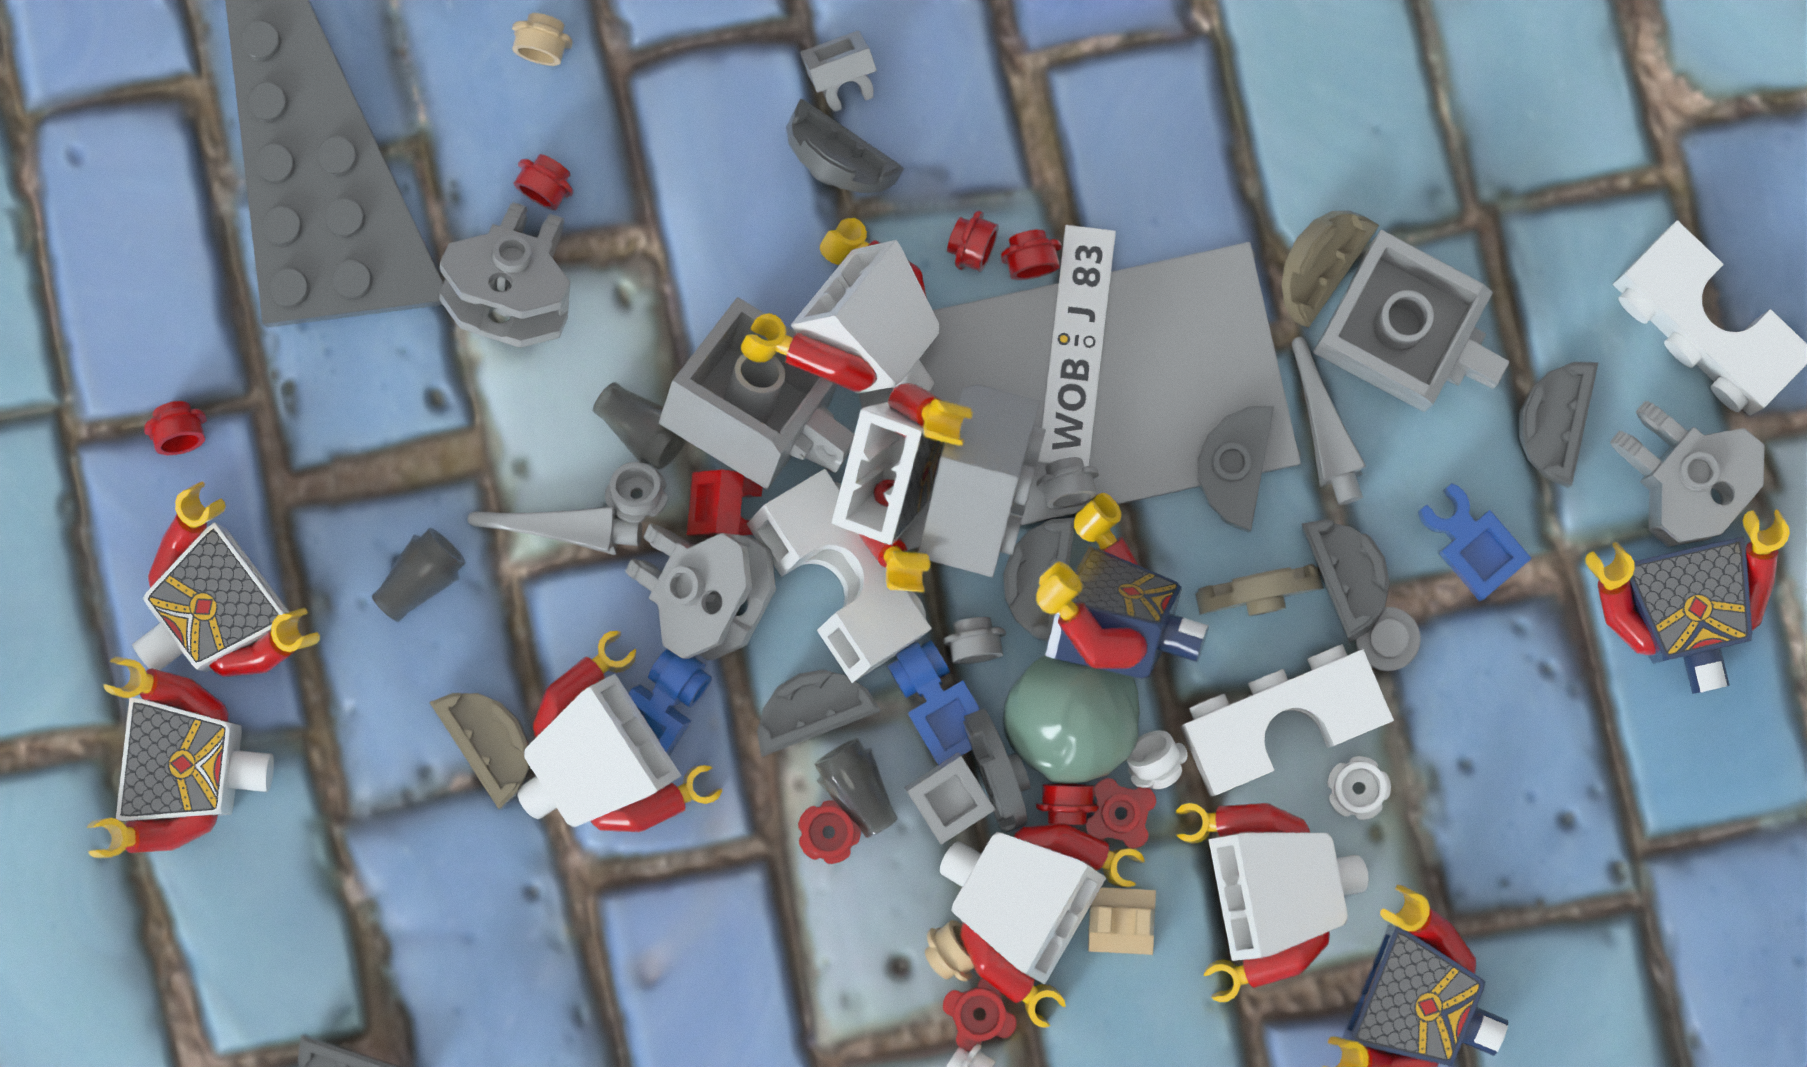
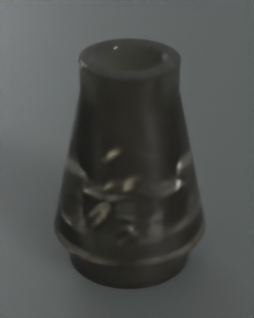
M617 382L608 385L594 403L593 413L604 420L640 464L650 463L658 470L663 469L674 460L686 443L685 439L659 424L663 406L626 390Z
M428 528L421 536L414 534L382 585L372 595V599L387 616L396 622H400L410 611L459 580L458 571L466 564V561L447 538L435 529Z
M858 738L841 744L814 763L821 775L817 779L818 784L857 824L865 838L876 835L898 820L890 804L872 748L864 749Z

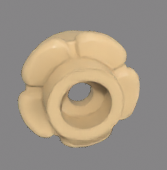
M530 13L527 21H517L512 26L516 36L512 47L513 52L528 61L542 65H559L565 48H572L573 41L567 34L563 33L565 27L563 22L541 13Z
M955 920L949 921L942 928L938 927L928 930L927 940L929 946L925 949V956L930 966L942 978L948 980L955 975L961 981H968L972 978L971 970L974 966L960 938L962 924Z

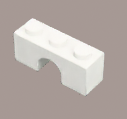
M1677 220L1613 283L1622 293L1618 297L1619 302L1636 320L1644 324L1650 320L1668 337L1664 342L1666 348L1678 361L1689 368L1697 365L1714 381L1711 385V390L1724 405L1735 412L1743 409L1751 416L1765 408L1807 365V343L1771 309L1756 318L1744 331L1729 332L1715 326L1704 312L1702 294L1706 283L1724 264Z
M823 469L766 503L751 518L747 526L757 541L771 549L773 565L781 577L801 565L818 564L830 569L839 578L844 589L843 608L832 615L817 631L851 683L893 658L895 654L918 641L932 628L925 619L926 613L922 602L913 591L890 590L887 588L886 568L878 563L859 534L832 524L841 484L834 482L826 469Z
M1343 644L1308 658L1307 660L1312 671L1288 680L1284 669L1248 683L1253 694L1248 698L1229 705L1224 693L1189 708L1194 720L1180 727L1209 796H1216L1275 771L1266 751L1265 732L1270 721L1280 712L1297 711L1310 717L1318 726L1327 748L1394 721L1364 650L1362 649L1347 655Z

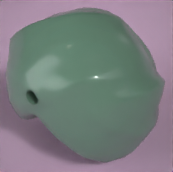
M1044 655L1033 662L1025 673L1017 679L1006 697L1003 711L1005 736L1010 747L1015 753H1018L1020 759L1031 769L1042 773L1051 782L1072 784L1107 776L1125 762L1136 747L1140 715L1138 689L1132 676L1062 661Z

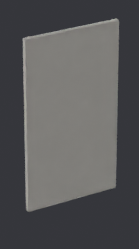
M1250 242L1111 272L1089 466L1096 468L1099 476L1094 478L1097 495L1099 493H1106L1119 505L1200 487L1198 484V457L1207 435L1227 415L1249 406H1274L1262 473L1301 464V452L1296 445L1255 266V252L1251 248ZM1059 283L933 310L939 322V334L919 358L934 380V385L929 392L942 401L958 405L962 389L978 384L1040 401L1034 426L1042 428ZM893 388L858 393L861 408L888 402ZM1037 462L1024 515L1020 516L1012 513L1011 515L1022 517L1020 525L1022 526L1077 514L1087 503L1064 509L1049 508L1046 503L1045 494L1041 489H1037L1036 486L1038 479L1046 475L1045 467L1049 463ZM933 489L927 506L900 536L907 550L920 548Z

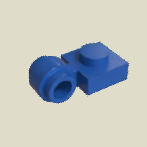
M932 640L921 646L915 641L895 654L897 660L887 665L905 698L918 693L920 698L923 696L926 700L925 703L907 714L937 765L956 753L962 756L972 750L963 721H965V715L976 712L980 708L963 680L943 691L940 678L949 674L950 671Z
M666 649L656 660L648 674V679L656 684L652 692L640 684L631 688L628 694L656 735L665 752L670 756L691 723L689 718L674 707L680 703L685 704L689 708L693 707L707 690L712 676L704 671L706 664L695 656L689 659H682L669 649Z

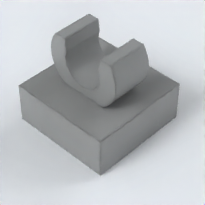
M859 30L800 51L812 84L817 93L823 92L832 110L838 111L842 109L837 93L839 87L848 81L858 84L865 100L873 98V85L867 74L877 70L870 49Z
M956 753L904 787L941 845L995 810L959 753Z

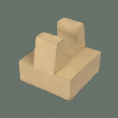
M1101 887L1089 908L1088 951L1153 955L1156 890Z

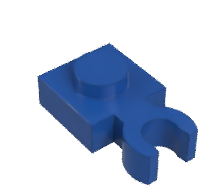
M1451 483L1443 490L1454 505V512L1450 518L1438 517L1428 505L1418 511L1421 522L1428 529L1437 533H1445L1452 542L1438 554L1479 601H1482L1532 558L1491 510L1475 521L1469 514L1470 503L1466 493L1459 486Z

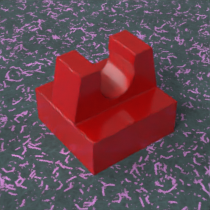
M719 469L692 472L686 535L712 538L721 533L741 536L753 535L747 526L750 520H746L741 516L742 498L762 497L763 487L737 471Z

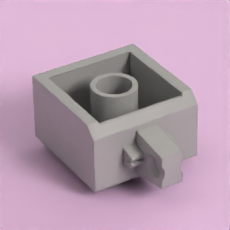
M1380 230L1371 242L1312 352L1423 412L1427 411L1434 404L1446 381L1459 386L1464 376H1467L1493 389L1498 386L1510 361L1481 345L1486 333L1475 327L1493 291L1483 283L1383 230Z
M737 297L672 380L659 424L767 490L792 456L801 460L806 458L837 473L850 454L855 435L833 418L834 415L827 409L838 384L785 363L786 355L776 352L774 357L767 362L757 363L744 356L741 351V344L746 335H757L761 339L768 341L764 336L756 334L751 330L755 319L765 313ZM785 326L786 335L794 337L796 332Z
M978 384L962 389L958 405L971 408L972 417L971 419L965 417L960 428V438L964 440L962 446L945 443L918 553L928 554L930 561L989 577L994 575L1000 552L1013 555L1022 517L1011 515V513L1020 516L1024 515L1035 467L1046 429L1034 426L1040 401Z

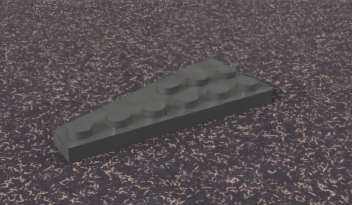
M225 0L262 324L269 328L443 305L439 300V292L444 282L411 216L361 107L358 105L341 65L327 40L310 0Z

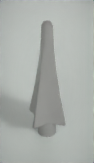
M1296 337L1293 339L1292 347L1300 371L1308 407L1320 488L1332 484L1339 505L1355 502L1363 498L1357 476L1363 475L1361 469L1365 468L1366 465L1326 391L1306 340L1303 337Z
M613 507L537 513L472 512L467 518L468 523L472 526L540 536L613 555L617 554V544L639 546L642 537V522L629 523L621 520Z

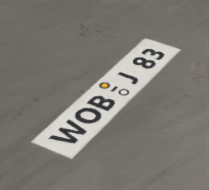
M1065 226L1042 428L1046 429L1038 462L1051 463L1063 458L1079 457L1083 460L1084 467L1089 466L1116 233L1113 230Z

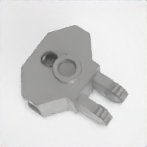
M512 202L501 225L492 224L488 234L448 244L440 261V271L446 279L439 292V300L460 329L522 348L560 338L568 319L570 281L553 259L564 228V218L549 214L541 226L538 238L523 234L527 222V206ZM495 310L498 314L510 317V319L504 323H496L488 315L491 311Z
M1644 401L1636 411L1637 417L1641 419L1645 427L1670 446L1669 449L1658 459L1637 438L1623 431H1619L1612 438L1610 444L1616 452L1644 475L1640 482L1649 489L1648 531L1667 547L1706 541L1713 536L1723 534L1764 485V444L1745 428L1703 435L1695 427L1687 431L1658 406L1649 401ZM1711 489L1719 493L1721 498L1720 505L1712 499Z
M653 523L649 524L643 538L651 546L664 552L670 558L663 571H660L658 567L648 561L634 558L631 559L625 573L652 591L648 599L658 604L663 646L682 659H689L700 655L706 660H715L747 646L776 591L771 549L753 537L726 533L718 534L699 544H691L657 524L654 525ZM747 599L748 608L746 612L741 616H737L738 609Z

